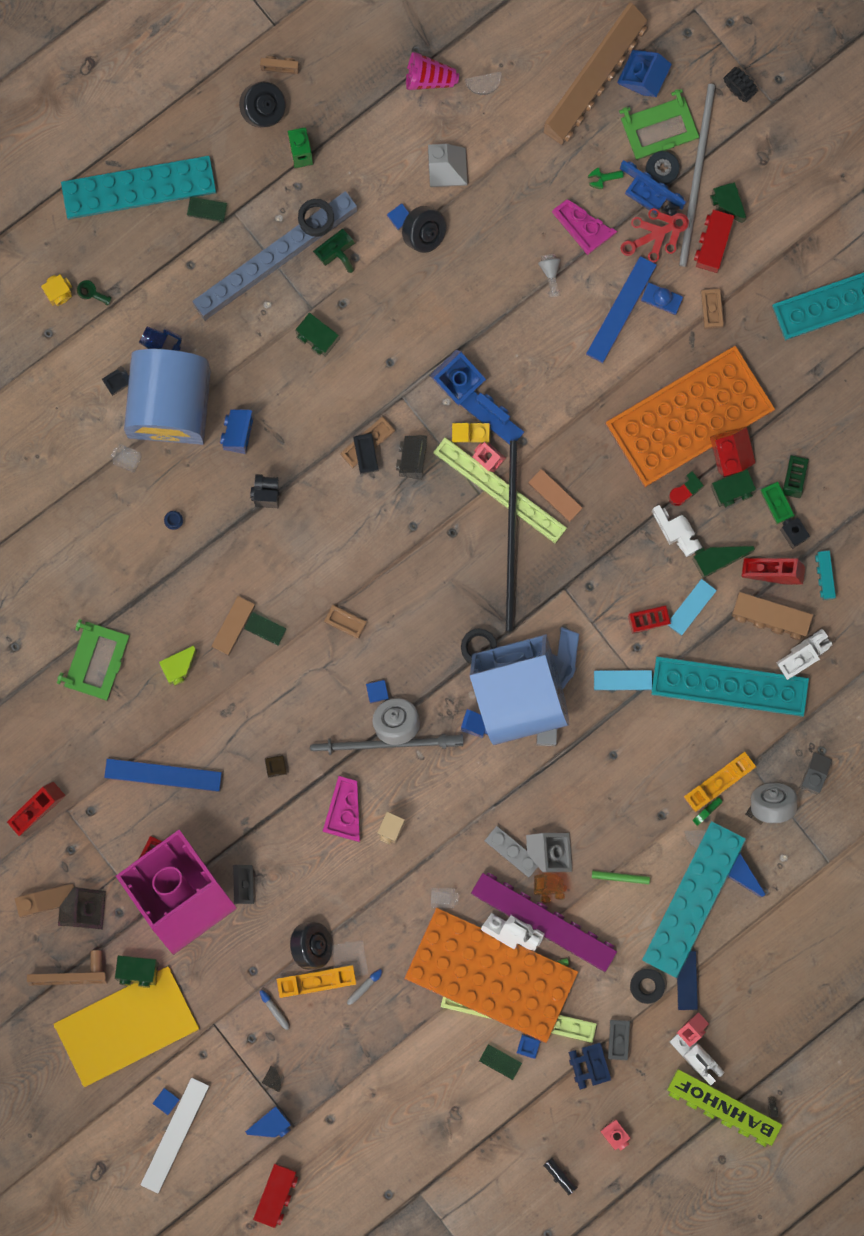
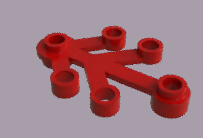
M652 208L648 212L649 218L652 220L660 219L669 223L663 227L643 221L640 217H634L631 221L634 228H643L651 231V233L633 242L630 240L624 241L620 248L621 252L626 256L634 254L636 248L655 239L652 251L648 254V259L651 262H656L659 259V251L665 234L672 231L670 241L665 246V251L668 254H673L676 251V243L680 232L685 231L689 225L686 215L677 213L670 216L659 212L656 208ZM653 210L657 211L658 213L657 217L655 218L651 217L650 215L651 211ZM635 219L641 221L639 226L634 225L633 221ZM677 219H681L683 221L682 226L676 225ZM627 244L632 246V250L629 252L625 250V245ZM670 244L674 246L672 252L667 250V246ZM652 253L657 254L656 260L650 258Z

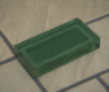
M190 197L187 216L224 223L228 204Z
M252 612L244 630L276 646H279L287 630Z
M489 1044L479 1060L482 1064L511 1080L514 1079L522 1064Z

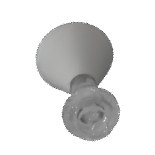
M556 254L541 256V261L538 262V265L549 281L550 291L547 292L549 298L561 296L560 292H562V290L557 289L556 274L560 264V259L556 258Z

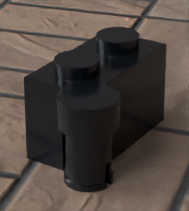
M255 474L254 487H251L250 498L251 501H254L255 507L278 509L279 477H264L263 474Z

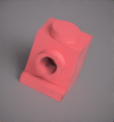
M487 442L479 444L474 451L476 453L472 456L489 472H495L506 459L504 455ZM489 453L492 454L490 459L487 458Z
M698 1012L677 1034L691 1047L706 1033L704 1029L709 1023Z
M616 1119L600 1131L614 1150L619 1149L621 1151L629 1145L628 1140L630 1137ZM615 1133L620 1134L619 1140H614L613 1135Z

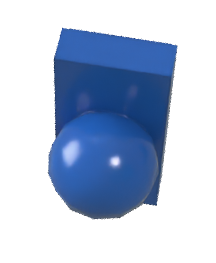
M648 282L641 301L676 315L683 296Z

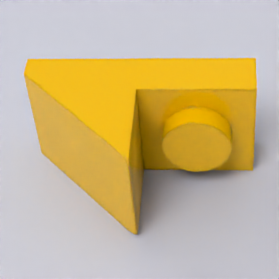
M452 423V442L490 443V423Z

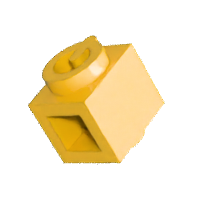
M53 275L41 286L52 306L55 304L60 306L72 297L70 291L72 285L67 277L63 279L61 275Z

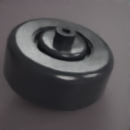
M257 82L249 85L242 92L239 100V109L242 117L248 124L258 128L271 127L282 119L286 109L284 94L276 85L270 82Z
M419 206L413 209L405 218L402 226V237L405 244L420 253H427L436 249L442 243L446 234L447 225L445 217L441 212L430 206Z
M308 922L298 925L293 930L290 938V951L296 964L303 969L309 970L322 968L329 962L333 945L327 928L319 922Z

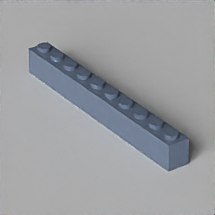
M346 191L328 203L334 213V224L331 230L357 212V205ZM321 208L305 221L312 228H320L325 225L327 214ZM300 225L296 226L194 299L192 302L195 309L206 321L323 236H310L300 228Z

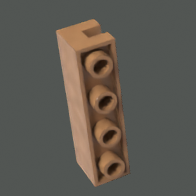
M739 592L731 616L735 617L737 622L746 623L748 621L753 623L754 627L764 629V627L771 628L773 633L780 635L787 633L790 634V638L801 640V638L805 639L807 637L813 614Z

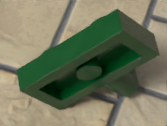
M343 228L313 250L315 256L324 266L338 257L348 273L354 271V267L344 251L355 243Z

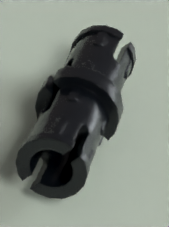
M553 1158L543 1165L554 1177V1182H558L568 1196L578 1188L566 1175L567 1172L563 1171Z

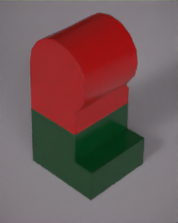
M693 471L686 475V483L681 487L671 490L668 498L673 506L682 505L703 489L704 485Z

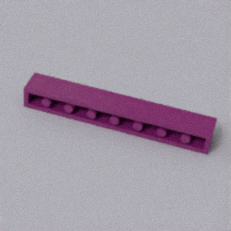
M487 872L485 875L482 873L471 895L509 917L512 915L520 921L531 925L533 930H540L545 933L544 937L604 973L606 972L617 953L614 950V945L607 941L603 944L597 940V935L590 931L587 934L580 930L581 926L575 922L567 923L563 920L565 918L563 915L557 912L550 913L547 911L548 907L540 902L535 904L530 901L531 897L527 894L514 892V887L504 882L502 885L497 882V877Z

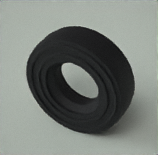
M642 969L632 977L630 991L637 1001L651 1004L663 996L665 981L656 970ZM647 978L655 983V990L650 994H645L640 989L641 981Z

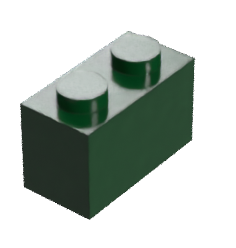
M308 313L295 330L296 338L303 344L307 342L311 345L312 351L319 356L323 354L326 357L340 340L336 332L311 313Z
M748 469L713 482L710 486L718 506H724L725 508L736 504L735 501L742 498L745 501L752 498V494L756 491Z
M118 955L115 979L120 985L131 986V983H137L139 987L150 988V985L156 986L159 962L156 959Z

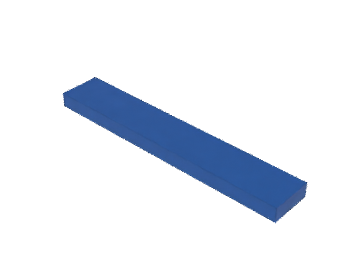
M641 256L639 257L588 349L587 356L603 364L655 270L656 264Z
M107 759L104 778L220 792L222 772Z

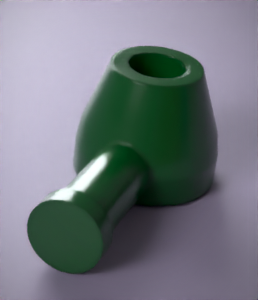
M84 280L77 286V294L81 299L95 298L105 303V305H109L112 297L97 292L93 282ZM82 289H86L87 294H83Z

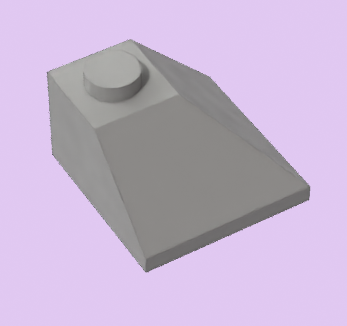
M450 144L428 145L430 187L467 186L466 148Z
M569 833L526 835L527 855L542 872H572Z

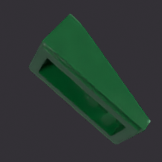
M790 455L783 487L785 496L801 498L809 459ZM792 464L802 465L803 468L792 466ZM791 471L802 473V475L791 473ZM789 479L798 480L800 483L789 481Z

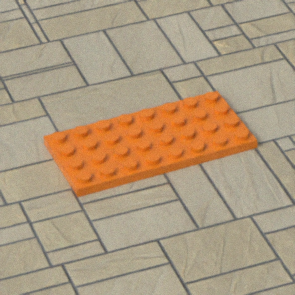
M733 346L610 419L605 424L646 488L711 449V436L748 427L775 411V408L737 347Z
M436 908L404 979L547 1043L578 971L520 945L512 949L482 931L480 927Z

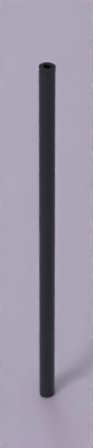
M516 440L510 441L506 591V631L509 632L513 631L518 443Z

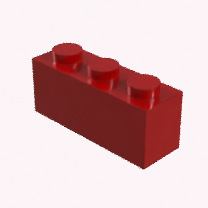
M712 210L711 215L707 214L704 225L708 227L706 233L702 232L699 243H702L701 250L696 251L694 261H697V268L718 273L734 220L733 215Z
M274 1164L253 1220L276 1228L277 1224L281 1225L285 1215L281 1212L284 1206L288 1207L292 1197L288 1195L291 1187L295 1188L299 1178L295 1176L296 1171Z

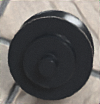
M667 202L668 205L661 210V212L673 216L677 214L680 206Z

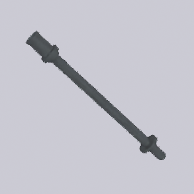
M442 734L438 738L411 739L400 745H391L383 741L332 743L331 738H328V743L311 744L310 750L328 751L329 755H332L334 750L437 745L442 747V749H446V747H463V734Z

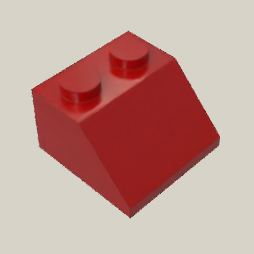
M747 427L710 437L718 473L722 476L741 472L755 464Z

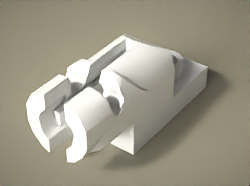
M658 505L652 509V513L669 545L678 541L677 545L686 557L703 548L698 539L690 540V538L694 537L695 532L683 515L668 521L669 515L665 508L662 509Z
M823 629L790 649L791 653L776 662L787 680L820 660L818 656L833 645Z
M491 913L481 928L482 931L512 949H515L520 944L529 950L536 951L537 946L540 945L545 936V933L538 929L533 930L531 925L520 921L512 915L507 921H504Z
M678 1034L669 1041L709 1085L715 1082L714 1078L707 1072L709 1069H712L718 1077L725 1073L697 1042L689 1047Z

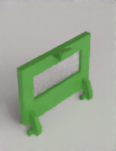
M677 89L671 93L672 96L676 95L677 99L629 115L630 107L619 110L620 114L624 113L625 117L621 118V122L636 160L699 139L686 100L680 95V93H683L682 89Z
M79 619L75 628L76 631H79L80 628L83 629L67 678L63 677L64 673L60 672L57 684L63 681L65 682L64 687L107 701L116 674L121 667V660L130 636L86 622L84 625L82 620Z

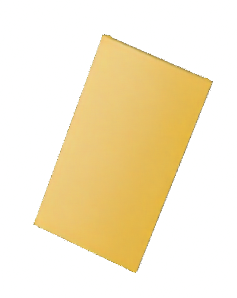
M169 966L157 972L156 986L150 985V988L139 987V984L133 983L131 986H127L53 1024L82 1082V1086L86 1087L199 1030V1026Z

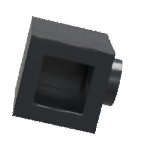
M791 517L782 523L783 527L780 531L792 549L810 538L809 533L798 517L794 520Z

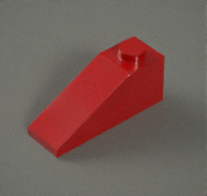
M744 558L741 576L743 578L785 585H803L805 566L798 558Z
M53 781L43 786L7 823L18 836H21L53 809L66 795Z

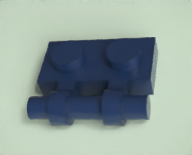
M601 1043L581 1048L583 1052L581 1057L577 1056L576 1050L568 1052L570 1056L569 1063L570 1066H573L576 1076L574 1080L575 1083H578L579 1090L587 1088L585 1083L587 1079H591L592 1086L611 1081ZM586 1062L589 1073L583 1074L580 1063Z

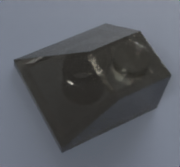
M73 887L59 907L58 926L103 930L106 891Z

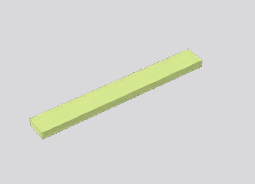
M444 438L433 453L508 508L509 484L494 473L489 472L478 461L447 438ZM516 490V515L556 544L567 528Z
M445 997L442 999L441 1007L489 1018ZM559 1015L551 1033L592 1043L597 1024Z

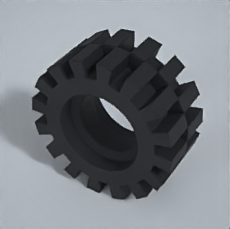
M734 67L723 78L726 86L730 88L729 90L743 102H747L758 92L756 84L753 83L754 81L744 71H741L740 68Z

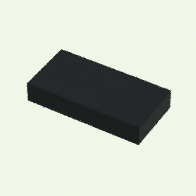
M372 433L354 436L353 440L360 475L378 472L379 468Z

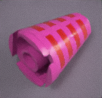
M412 52L407 67L409 74H406L407 90L451 88L454 84L458 83L459 73H456L455 68L422 54Z

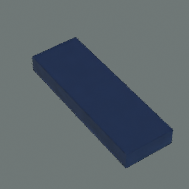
M696 951L690 952L677 978L678 1010H698Z

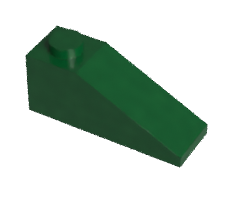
M754 546L710 547L708 549L703 547L694 552L695 556H693L692 560L704 579L753 553L755 548Z

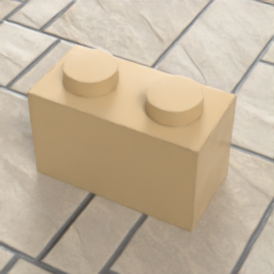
M387 812L377 833L380 836V841L389 845L391 842L396 843L404 826L405 819Z

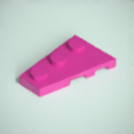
M568 199L552 211L554 216L587 255L617 233L615 229H610L601 220L593 218L587 214V211Z
M338 776L322 832L360 843L357 781Z

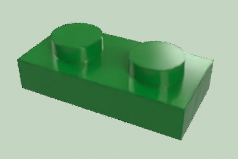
M778 482L760 490L776 525L795 516Z

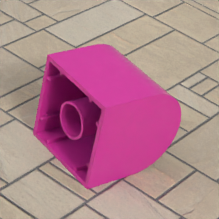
M180 830L116 875V878L151 929L173 955L237 909Z

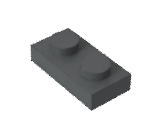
M233 865L234 904H254L253 865Z
M610 1020L608 1059L628 1060L630 1021Z

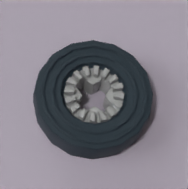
M656 152L650 156L646 163V173L650 174L653 180L658 183L670 184L679 174V162L669 152ZM661 164L668 168L664 173L658 170Z

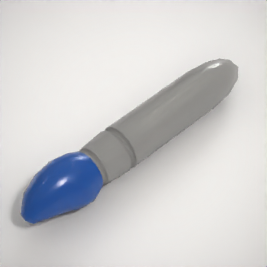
M379 969L372 973L370 978L348 998L347 1004L351 1005L356 1002L374 982L379 980L382 970Z
M260 990L262 1001L266 1003L279 1024L284 1029L289 1030L287 1020L271 1000L269 994L264 990Z

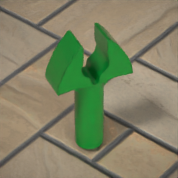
M596 168L588 175V178L597 177L600 179L597 182L589 183V186L603 189L605 181L623 178L624 173L621 170L603 174L599 168Z
M717 797L692 821L698 826L722 804V799Z

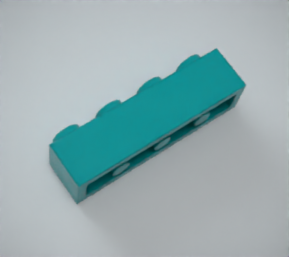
M830 551L817 552L815 562H818L816 570L820 577L818 579V585L821 586L820 598L823 601L833 600L836 598Z

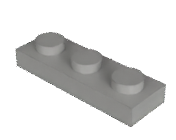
M498 826L484 840L528 878L538 868L527 855V851Z

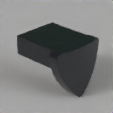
M120 366L117 370L102 378V381L113 396L128 387L129 375Z

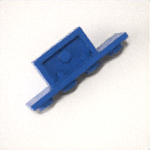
M622 161L620 169L634 178L625 192L627 196L648 210L652 208L660 210L666 200L676 206H680L679 209L683 210L686 201L680 194H674L668 190L665 184L656 182L650 174L638 170L637 166L632 162Z
M473 391L460 404L482 423H490V430L509 445L511 440L518 441L524 434L523 430L510 421L508 410L503 406L498 407L493 403L494 399L488 394L483 395L480 393L478 395Z

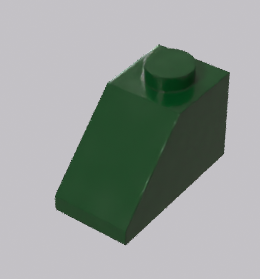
M735 182L713 188L710 199L712 205L716 206L717 211L733 215L734 220L740 223L745 222L746 214Z

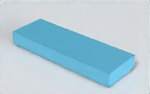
M701 579L671 617V624L667 626L682 636L717 590Z
M652 670L594 671V690H652Z

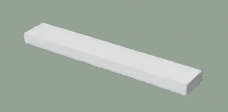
M194 1078L190 1079L143 1178L141 1186L159 1193L209 1088L208 1085Z

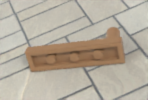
M91 951L90 973L27 974V983L29 986L107 984V975L105 972H102V951Z

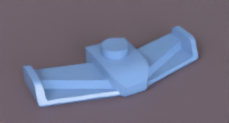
M561 627L558 655H553L562 689L573 677L576 670L575 664L579 633Z

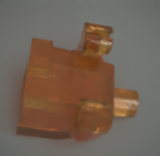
M552 873L534 875V895H542L541 902L550 903L551 898L548 895L554 894L558 900L565 899V894L562 892L566 891L567 886L564 885L562 878Z

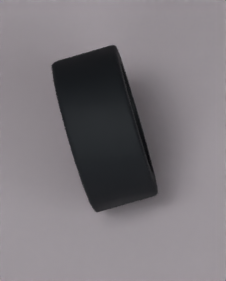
M322 199L307 200L298 211L300 228L306 234L314 237L327 234L334 224L332 207ZM320 207L324 209L327 214V221L324 226L320 228L308 226L305 221V214L310 208Z
M480 628L473 629L466 633L462 639L461 652L468 663L471 664L472 656L468 652V643L472 638L482 636L489 641L490 649L497 648L496 639L489 631Z

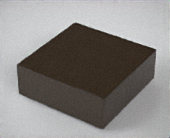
M284 755L265 758L268 778L287 775Z

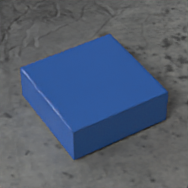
M400 204L389 212L387 217L396 229L400 230L409 212L403 204Z
M385 680L366 684L370 703L389 699Z
M522 1035L517 1054L535 1059L540 1041Z
M164 1088L152 1104L169 1115L180 1099Z

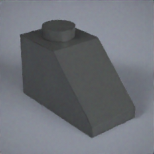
M814 752L799 788L818 795L827 777L832 759Z

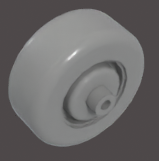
M394 698L383 702L377 707L373 714L372 723L380 740L387 744L400 745L410 741L417 734L420 727V718L417 709L411 702L401 698Z
M768 783L761 785L751 795L752 814L760 821L766 823L788 821L797 812V794L791 787L784 784Z

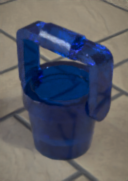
M147 326L139 343L147 349H162L167 336L170 335L178 339L172 350L180 351L182 337L165 328L162 332Z

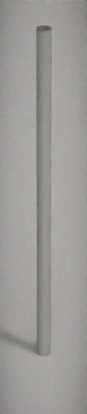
M708 84L687 212L689 225L684 231L679 266L682 267L687 266L714 98V84Z

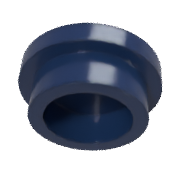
M170 511L164 517V524L170 530H177L183 524V517L177 511Z

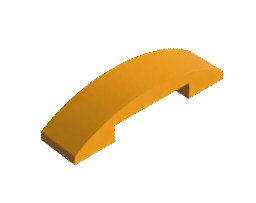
M743 752L685 795L684 798L694 812H696L756 768V765L746 752Z
M353 965L276 979L279 998L357 985Z

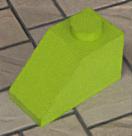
M194 645L159 662L170 685L174 684L176 686L185 681L184 678L188 676L196 654Z

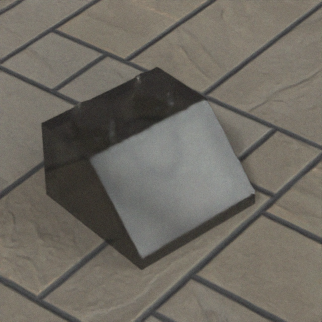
M405 436L404 441H400L399 452H402L401 460L397 459L396 471H399L400 477L422 480L428 436Z

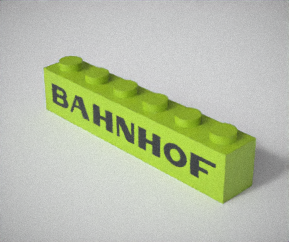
M679 1069L675 1071L666 1089L670 1092L668 1096L678 1101L680 1098L686 1100L687 1106L694 1110L697 1107L704 1110L703 1114L707 1117L714 1119L716 1116L722 1120V1125L730 1129L732 1126L738 1128L739 1134L747 1138L750 1135L757 1138L755 1142L764 1147L767 1144L773 1145L782 1127V1124Z

